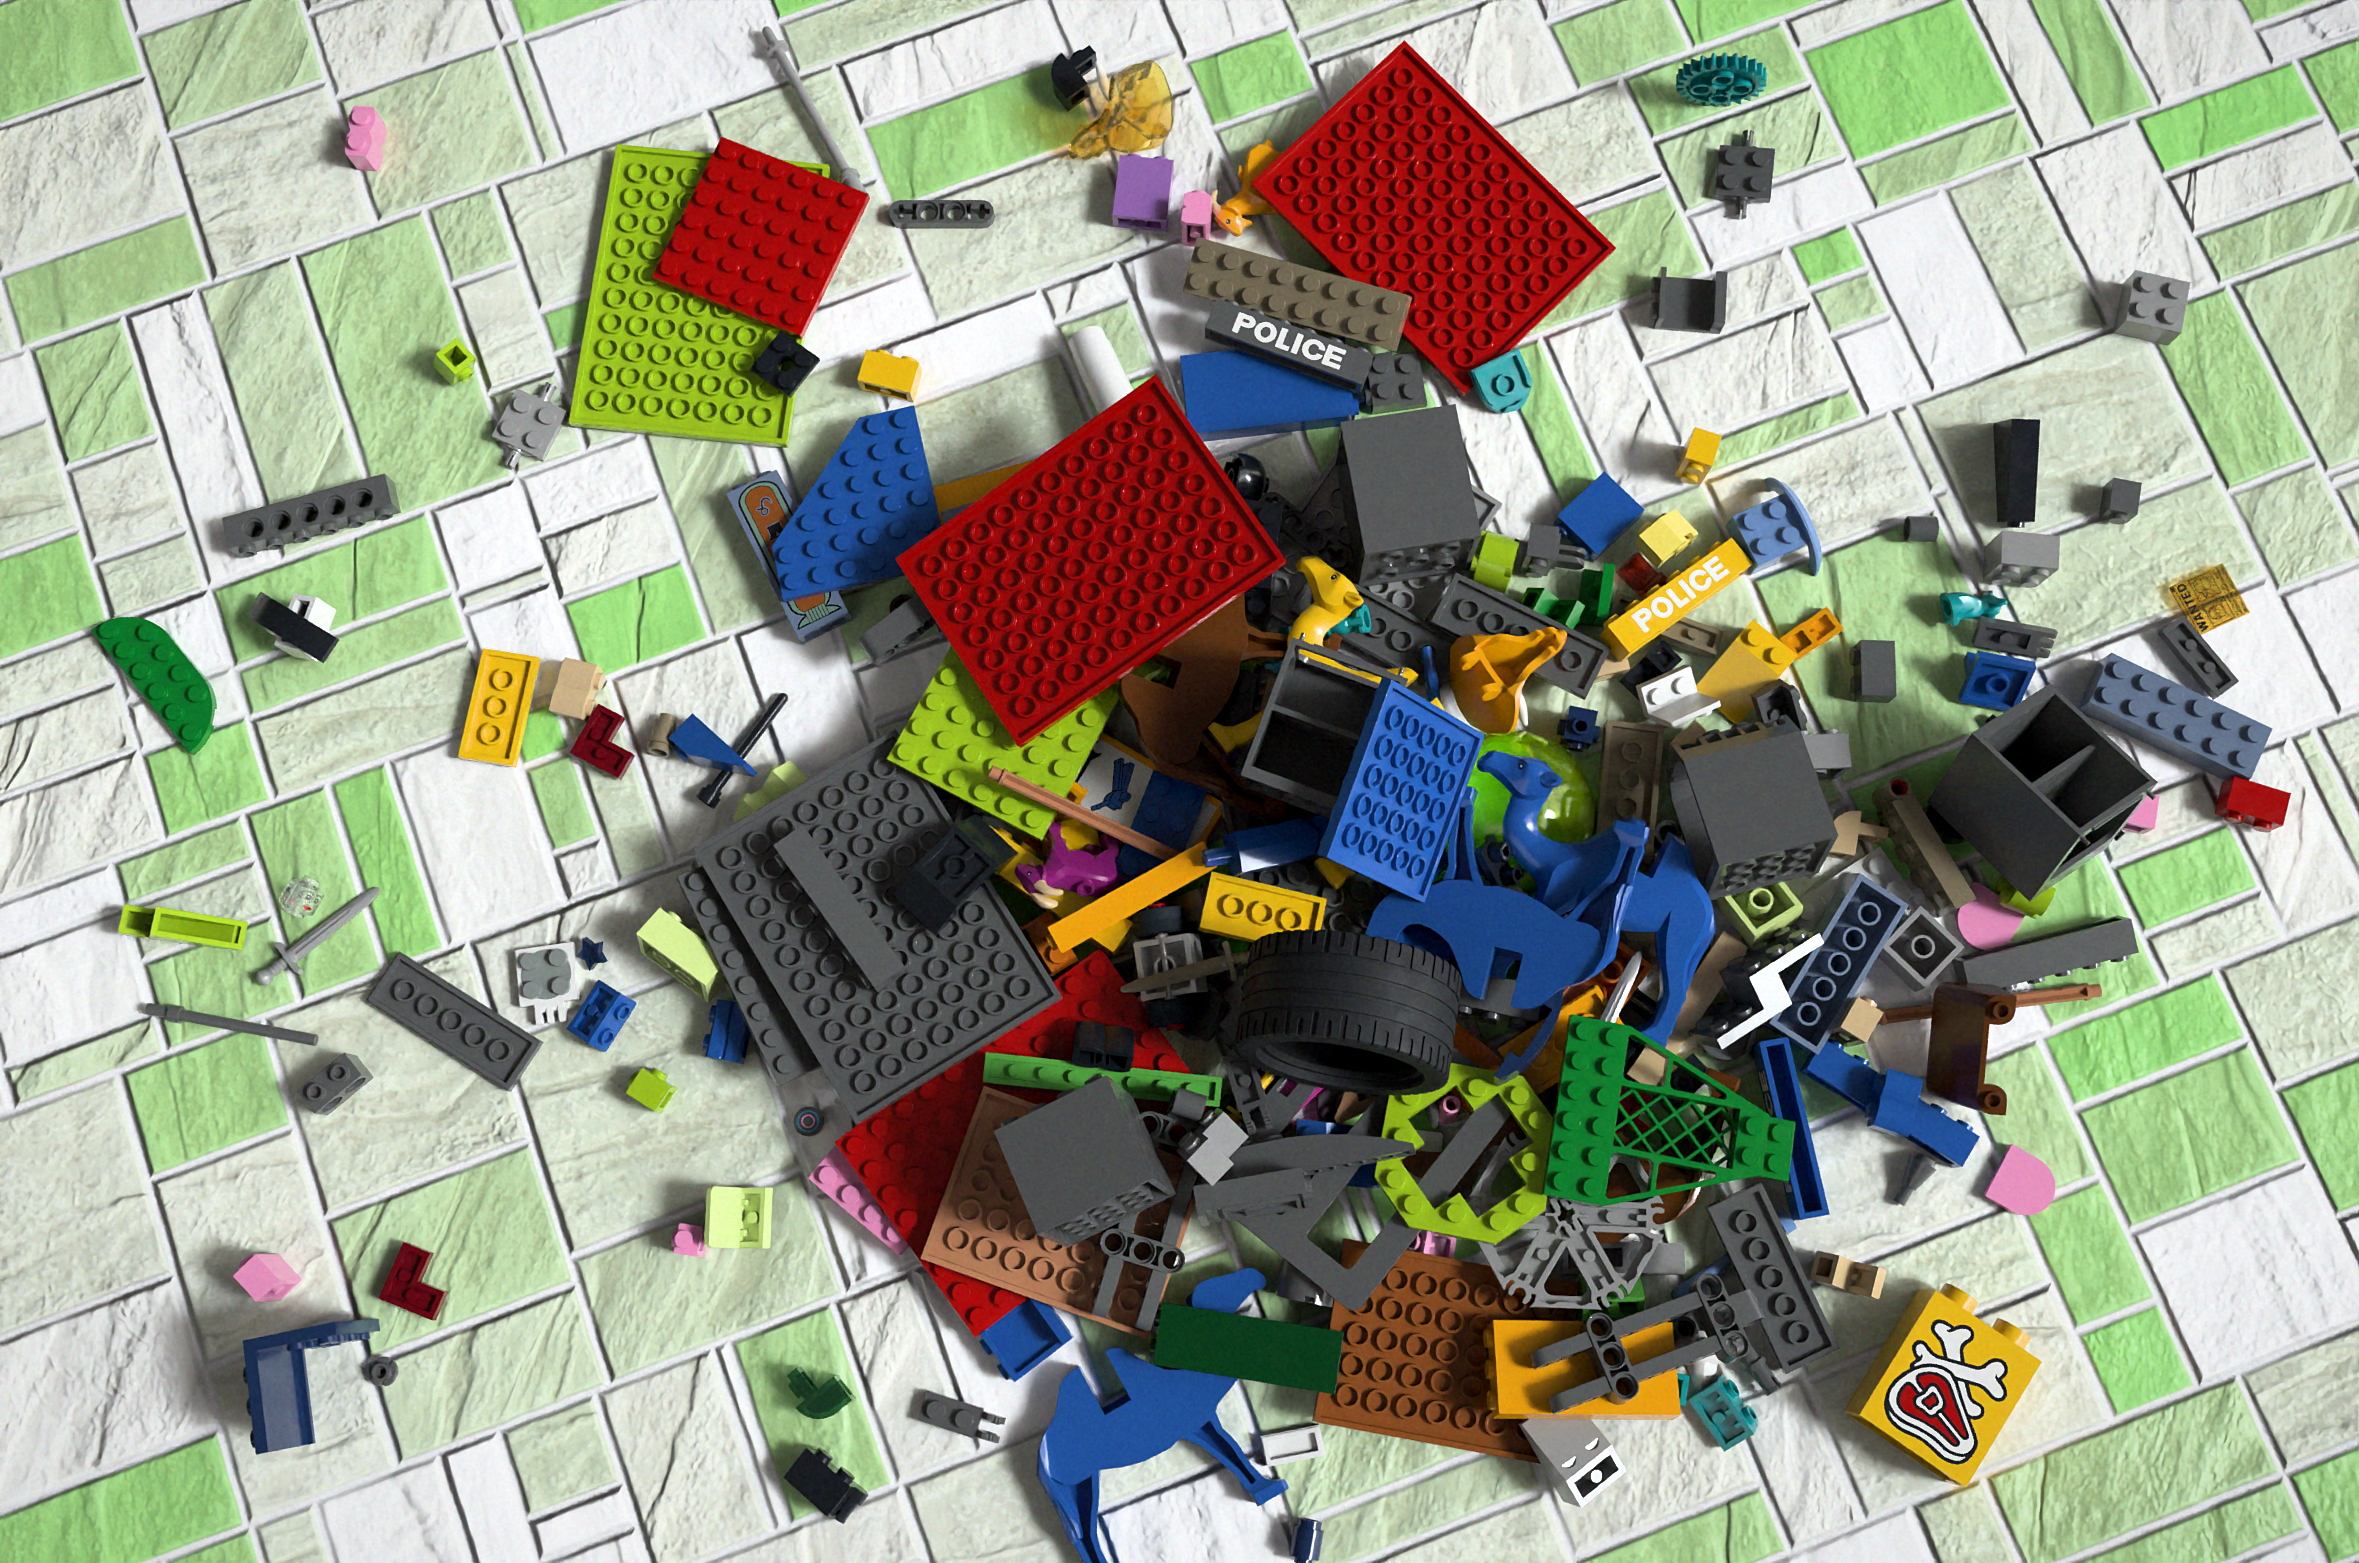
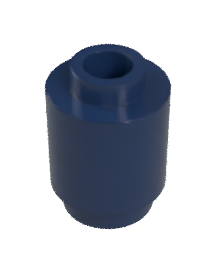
M1298 1517V1522L1293 1527L1289 1555L1295 1557V1563L1319 1561L1324 1530L1321 1529V1521Z

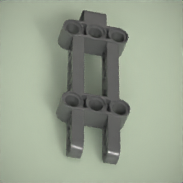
M1175 1087L1166 1115L1152 1111L1140 1113L1142 1119L1145 1116H1151L1156 1121L1155 1130L1149 1133L1156 1150H1158L1159 1143L1176 1148L1180 1147L1178 1142L1170 1139L1169 1131L1172 1126H1182L1185 1132L1184 1135L1190 1131L1193 1133L1199 1127L1196 1124L1202 1117L1207 1100L1206 1095ZM1184 1159L1174 1189L1176 1195L1172 1196L1159 1241L1133 1233L1138 1213L1117 1223L1116 1227H1109L1101 1232L1099 1246L1108 1256L1093 1302L1092 1315L1102 1318L1107 1317L1125 1260L1151 1268L1134 1325L1135 1328L1150 1331L1167 1274L1178 1273L1185 1265L1184 1253L1176 1247L1197 1172ZM1111 1233H1116L1121 1238V1244L1115 1250H1109L1105 1246V1239ZM1140 1242H1146L1150 1248L1148 1256L1142 1259L1136 1258L1134 1247ZM1168 1251H1175L1178 1255V1262L1173 1267H1166L1163 1264V1256Z
M1709 1272L1702 1274L1690 1284L1688 1295L1612 1322L1611 1318L1606 1314L1594 1313L1582 1323L1579 1335L1543 1347L1529 1354L1534 1370L1587 1351L1598 1377L1596 1380L1549 1397L1547 1401L1552 1413L1557 1414L1606 1396L1613 1404H1625L1637 1395L1640 1382L1712 1355H1716L1718 1360L1726 1364H1731L1741 1359L1748 1353L1750 1347L1744 1329L1755 1325L1765 1318L1753 1290L1747 1289L1728 1296L1721 1279L1716 1274ZM1701 1283L1709 1286L1711 1296L1705 1295L1700 1288ZM1696 1311L1707 1335L1706 1339L1631 1366L1620 1339ZM1714 1311L1723 1316L1724 1325L1718 1324L1714 1320ZM1591 1323L1600 1325L1603 1331L1602 1336H1597L1591 1331ZM1727 1340L1736 1345L1737 1354H1733L1727 1349ZM1603 1352H1609L1613 1355L1615 1359L1614 1366L1608 1365L1604 1361ZM1616 1381L1623 1382L1628 1390L1626 1396L1618 1393Z

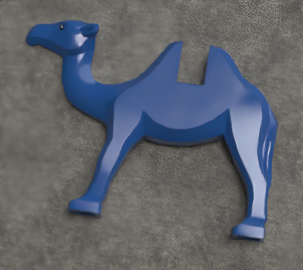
M1495 750L1488 751L1477 761L1478 770L1491 773L1511 793L1502 821L1503 841L1508 842L1512 849V856L1534 878L1536 888L1532 898L1561 916L1575 909L1583 899L1598 888L1610 875L1616 864L1621 847L1618 835L1610 826L1598 834L1579 842H1559L1546 838L1538 830L1537 817L1552 789L1562 783L1561 777L1554 773L1547 763L1540 759L1511 755ZM1628 816L1619 820L1641 826L1646 825V822L1634 816ZM1670 832L1667 833L1648 874L1644 875L1637 871L1633 892L1620 929L1635 932H1654L1655 951L1660 986L1658 1002L1650 1020L1633 1028L1664 1048L1667 1046V1038L1672 1034L1678 1014L1686 1000V993L1696 967L1716 932L1712 903L1706 890L1696 877L1692 853L1681 838ZM1497 955L1492 975L1504 980L1508 967L1515 962V959Z
M1467 786L1451 828L1448 841L1449 865L1443 881L1430 886L1425 903L1411 899L1396 891L1387 895L1374 910L1365 934L1371 937L1377 936L1385 940L1397 941L1400 932L1409 925H1423L1431 928L1449 943L1468 993L1482 1000H1485L1496 956L1519 960L1521 965L1510 1007L1525 1010L1534 1009L1541 1006L1558 991L1588 981L1615 959L1621 925L1633 892L1636 874L1645 853L1644 845L1648 841L1650 829L1619 820L1613 821L1611 828L1618 835L1621 844L1616 864L1610 875L1598 888L1583 899L1564 919L1546 905L1526 894L1500 886H1484L1478 872L1477 860L1474 854V802L1478 791L1476 788Z
M1246 1268L1224 1276L1213 1277L1196 1285L1193 1293L1186 1298V1303L1191 1307L1235 1313L1254 1290L1265 1287L1266 1278L1254 1268ZM1113 1347L1106 1350L1105 1353L1128 1394L1103 1408L1081 1366L1068 1373L1059 1387L1056 1412L1042 1437L1037 1456L1036 1476L1050 1498L1068 1540L1071 1544H1074L1083 1563H1108L1097 1533L1101 1470L1121 1468L1144 1462L1170 1449L1181 1438L1202 1446L1231 1470L1245 1490L1251 1493L1257 1507L1289 1488L1285 1479H1270L1263 1476L1249 1462L1234 1438L1221 1426L1216 1413L1217 1405L1238 1378L1184 1369H1163L1120 1347Z

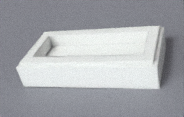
M1319 1424L1260 1436L1266 1467L1325 1456Z

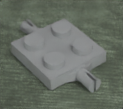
M546 382L540 396L531 395L516 388L492 434L494 440L507 445L511 449L504 462L506 466L515 469L521 455L532 456L543 462L546 459L568 416L566 410L550 402L552 395L557 389L555 385Z

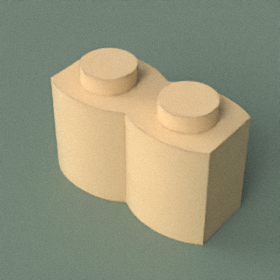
M565 657L559 671L557 685L551 697L549 711L554 715L587 723L597 706V702L594 700L597 690H601L604 685L605 675L602 673L603 669L596 664Z

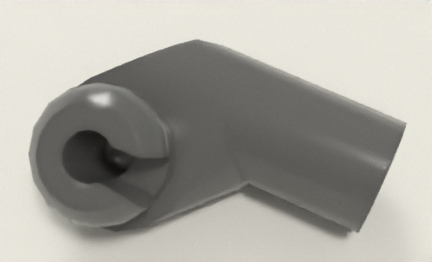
M1324 1088L1318 1093L1317 1114L1321 1120L1326 1122L1334 1120L1336 1114L1335 1098L1343 1091Z

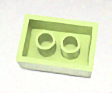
M659 908L636 933L641 953L709 1003L726 982L707 942L704 941L703 934L695 928L689 930L682 925L683 921L674 912L669 911L666 913Z

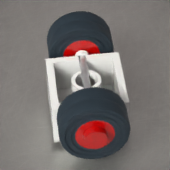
M1165 903L1149 905L1147 910L1132 914L1135 938H1156L1133 943L1138 979L1203 961L1199 934L1186 933L1168 937L1170 934L1186 930L1183 906L1165 907ZM1206 976L1141 991L1142 1001L1165 999L1145 1005L1148 1027L1151 1029L1166 1027L1168 1032L1184 1029L1183 1024L1200 1021L1197 997H1177L1208 992Z

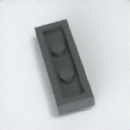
M2184 615L2157 633L2212 700L2218 698L2239 682Z

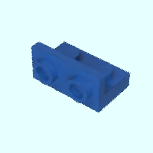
M598 979L568 1025L567 1030L586 1043L606 1052L637 1003Z

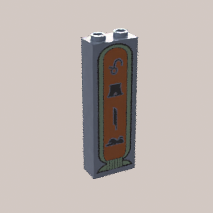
M777 469L762 472L757 476V479L749 483H740L734 486L730 492L726 493L802 645L851 621L852 618L838 590L789 602H784L782 598L772 545L797 508Z

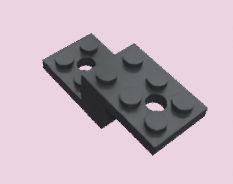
M1785 927L1777 930L1773 934L1774 937L1767 942H1760L1750 948L1751 952L1745 956L1730 960L1727 963L1728 966L1719 971L1733 1002L1722 1005L1719 1008V1012L1713 1016L1697 1021L1696 1027L1687 1032L1691 1041L1724 1049L1792 1005L1778 972L1824 944L1820 933Z

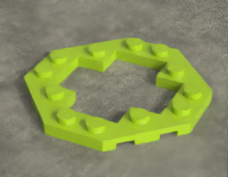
M1451 1063L1449 1080L1443 1088L1418 1095H1389L1382 1138L1413 1143L1415 1150L1423 1146L1424 1142L1408 1119L1455 1087L1472 1111H1475L1498 1095L1532 1142V1144L1509 1159V1163L1525 1186L1478 1218L1460 1193L1434 1210L1402 1164L1401 1160L1405 1157L1377 1162L1374 1179L1409 1229L1439 1233V1235L1469 1239L1495 1246L1545 1211L1547 1196L1541 1194L1553 1117L1523 1076L1518 1075L1516 1078L1497 1087L1492 1084L1497 1071Z

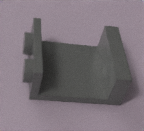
M1661 267L1658 276L1653 277L1651 293H1655V302L1651 303L1650 319H1654V329L1720 334L1725 325L1728 272L1716 271L1712 280L1666 277L1667 267Z

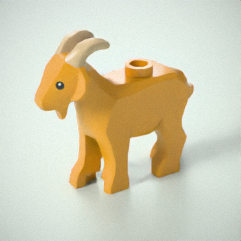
M1266 140L1264 144L1255 145L1248 151L1245 165L1239 166L1237 181L1243 183L1241 191L1237 195L1219 205L1216 201L1218 191L1214 190L1210 194L1212 196V218L1220 227L1235 237L1241 236L1244 228L1252 225L1251 221L1242 218L1243 215H1279L1250 187L1251 182L1283 153L1274 150V145L1270 140Z

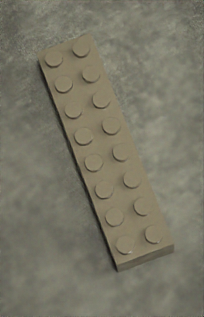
M1200 237L1196 239L1182 290L1185 293L1216 301L1217 298L1223 301L1225 299L1233 300L1240 307L1248 310H1260L1269 317L1282 318L1294 324L1397 352L1412 297L1403 293Z

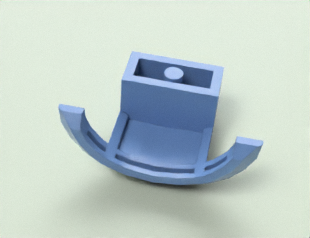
M1772 477L1764 479L1763 481L1769 492L1774 491L1779 496L1732 516L1725 526L1730 537L1733 538L1753 562V565L1748 569L1750 575L1773 566L1781 557L1808 546V566L1814 577L1817 576L1822 563V551L1815 527L1806 509L1788 485Z

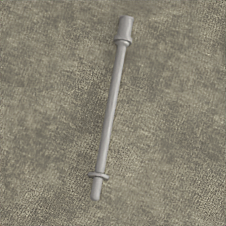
M769 26L763 27L762 34L769 45L766 49V54L771 59L776 58L839 169V182L867 193L859 180V172L857 169L850 168L789 61L786 55L789 45L784 40H778Z

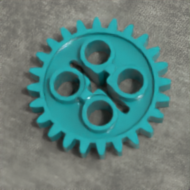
M1726 52L1718 57L1714 53L1711 54L1710 58L1702 55L1700 56V61L1691 59V64L1684 63L1683 68L1678 69V74H1676V87L1680 97H1687L1686 101L1695 100V104L1705 102V106L1713 103L1716 107L1724 103L1730 106L1731 102L1741 104L1742 99L1750 101L1751 96L1758 97L1759 92L1764 91L1767 81L1766 68H1763V63H1757L1756 58L1748 60V55L1739 58L1738 53L1727 56Z

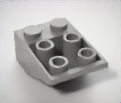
M1524 1419L1519 1423L1563 1502L1583 1507L1626 1472L1614 1448L1591 1419Z

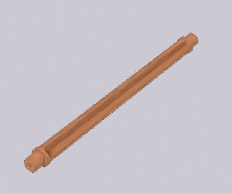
M992 765L987 777L996 781L997 785L1010 788L1164 861H1168L1181 853L1014 775L1005 768L1002 770Z
M2082 983L2077 986L2012 994L2017 996L2016 1008L2077 1000L2088 1001L2091 998L2101 997L2102 989L2100 984L2089 985L2088 983ZM1933 1003L1889 1009L1878 1008L1884 1013L1877 1024L1884 1026L1889 1023L1932 1018Z

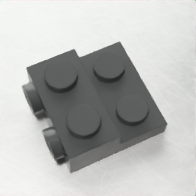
M1392 352L1373 354L1372 366L1366 378L1367 389H1364L1365 405L1371 406L1372 415L1427 406L1418 352L1392 355Z

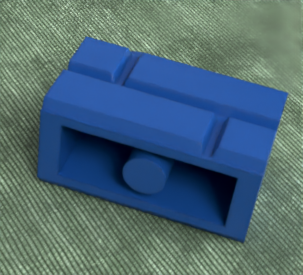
M717 999V1004L712 1005L709 1012V1022L712 1023L711 1032L706 1034L703 1040V1051H706L705 1057L744 1064L751 1033L736 1002Z

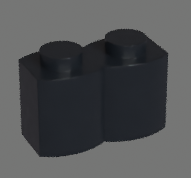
M1093 1021L1076 1022L1072 1042L1071 1063L1085 1068L1101 1067L1112 1072H1129L1134 1058L1135 1031L1120 1025L1104 1026Z

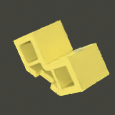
M1675 509L1667 514L1664 512L1653 523L1650 521L1645 523L1637 531L1639 536L1634 545L1656 568H1659L1669 558L1674 559L1695 540L1698 532Z

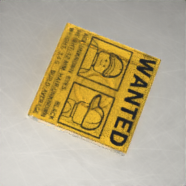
M2223 563L2169 588L2182 613L2200 635H2204L2250 613Z

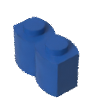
M1890 1068L1882 1070L1881 1074L1877 1073L1872 1084V1090L1876 1091L1875 1099L1873 1102L1870 1101L1865 1111V1118L1868 1119L1867 1127L1899 1138L1908 1137L1920 1097L1923 1079Z

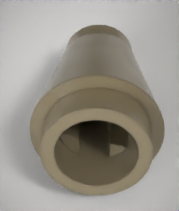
M660 713L646 742L649 753L659 757H669L670 753L674 751L675 743L669 739L676 729L675 722L677 718L674 715Z

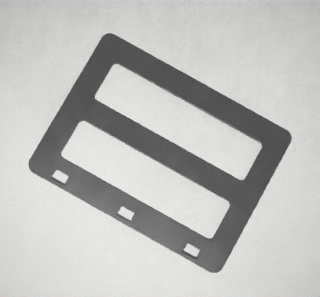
M1453 1047L1451 1063L1481 1068ZM1280 1077L1266 1095L1269 1103L1267 1108L1274 1128L1267 1130L1263 1124L1260 1109L1251 1113V1118L1256 1126V1134L1249 1136L1245 1122L1240 1127L1248 1136L1245 1141H1253L1254 1144L1266 1142V1137L1280 1135L1317 1087L1293 1081L1297 1086L1288 1097H1285L1279 1091L1289 1079ZM1378 1095L1348 1134L1382 1137L1389 1095ZM1498 1095L1473 1112L1417 1184L1434 1210L1444 1202L1510 1117L1511 1113ZM1232 1166L1217 1182L1234 1179ZM1361 1166L1314 1175L1311 1179L1314 1198L1308 1199L1310 1208H1305L1304 1204H1302V1209L1285 1211L1282 1215L1274 1213L1236 1220L1343 1307L1351 1311L1358 1310L1364 1305L1420 1233L1419 1230L1409 1229L1396 1211L1351 1269L1342 1267L1307 1238L1310 1230ZM1200 1176L1198 1185L1208 1184V1182ZM1262 1206V1207H1257V1208H1251V1211H1252V1210H1257V1209L1269 1208V1207H1267V1206ZM1242 1210L1229 1212V1214L1240 1213Z

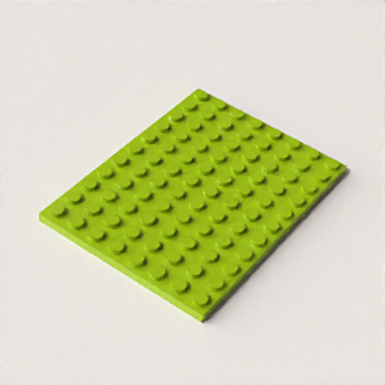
M616 144L569 417V424L571 426L788 448L797 390L789 398L750 370L780 331L658 283L652 278L713 153ZM783 160L826 178L830 176L831 169L829 164ZM786 334L791 339H793L794 341H796L804 347L805 335L801 340L799 338ZM785 361L781 363L779 370L788 371L792 368L793 363Z

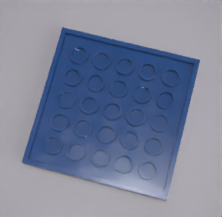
M1382 677L1379 687L1375 691L1368 717L1364 721L1360 739L1353 751V758L1349 769L1342 781L1341 791L1332 809L1331 818L1321 839L1317 855L1411 899L1425 903L1485 735L1394 680Z

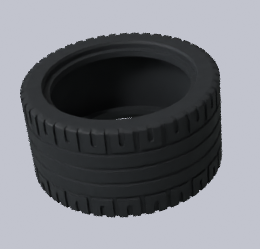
M1314 929L1270 933L1255 940L1250 947L1234 1050L1246 1063L1264 1072L1320 1088L1360 1094L1392 1096L1434 1092L1443 1088L1449 1080L1462 979L1457 969L1439 956L1432 955V953L1415 946H1409L1402 942L1397 943V941L1390 939L1385 940L1382 937H1371L1366 934L1359 935L1353 932L1344 933L1335 930L1316 931Z

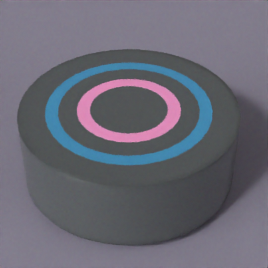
M803 1107L794 1116V1127L801 1135L815 1136L823 1129L824 1116L814 1107Z

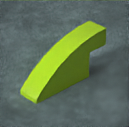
M124 904L117 934L242 951L248 922L157 906L155 909Z

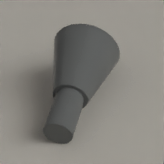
M1919 1152L1916 1157L1910 1154L1902 1180L1903 1185L1895 1196L1894 1201L1905 1206L1912 1192L1916 1191L1937 1171L1932 1167L1934 1164L1933 1160Z

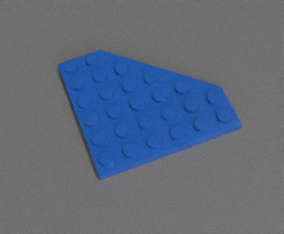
M914 405L860 417L772 545L784 602L905 575L895 558L941 526Z

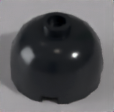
M1232 452L1230 456L1234 458L1232 462L1226 461L1223 471L1243 499L1259 501L1263 493H1267L1270 483L1269 478L1266 477L1263 464L1256 457L1247 453Z

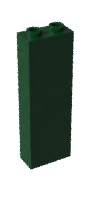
M1162 1302V1308H1157L1154 1326L1159 1327L1157 1339L1152 1338L1149 1350V1357H1154V1365L1329 1394L1336 1393L1344 1331Z

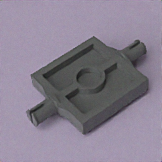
M1748 130L1742 132V145H1720L1714 199L1728 200L1736 203L1735 218L1739 219L1741 212V220L1747 217V204L1755 202L1769 203L1771 199L1775 149L1753 146L1754 131L1752 130L1749 132V137Z

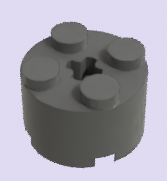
M1282 1258L1276 1288L1277 1296L1333 1307L1334 1299Z

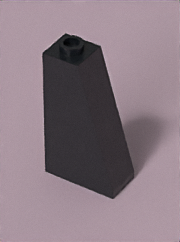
M2009 419L1993 424L1997 522H2007V528H2025V523L2035 522L2040 419Z

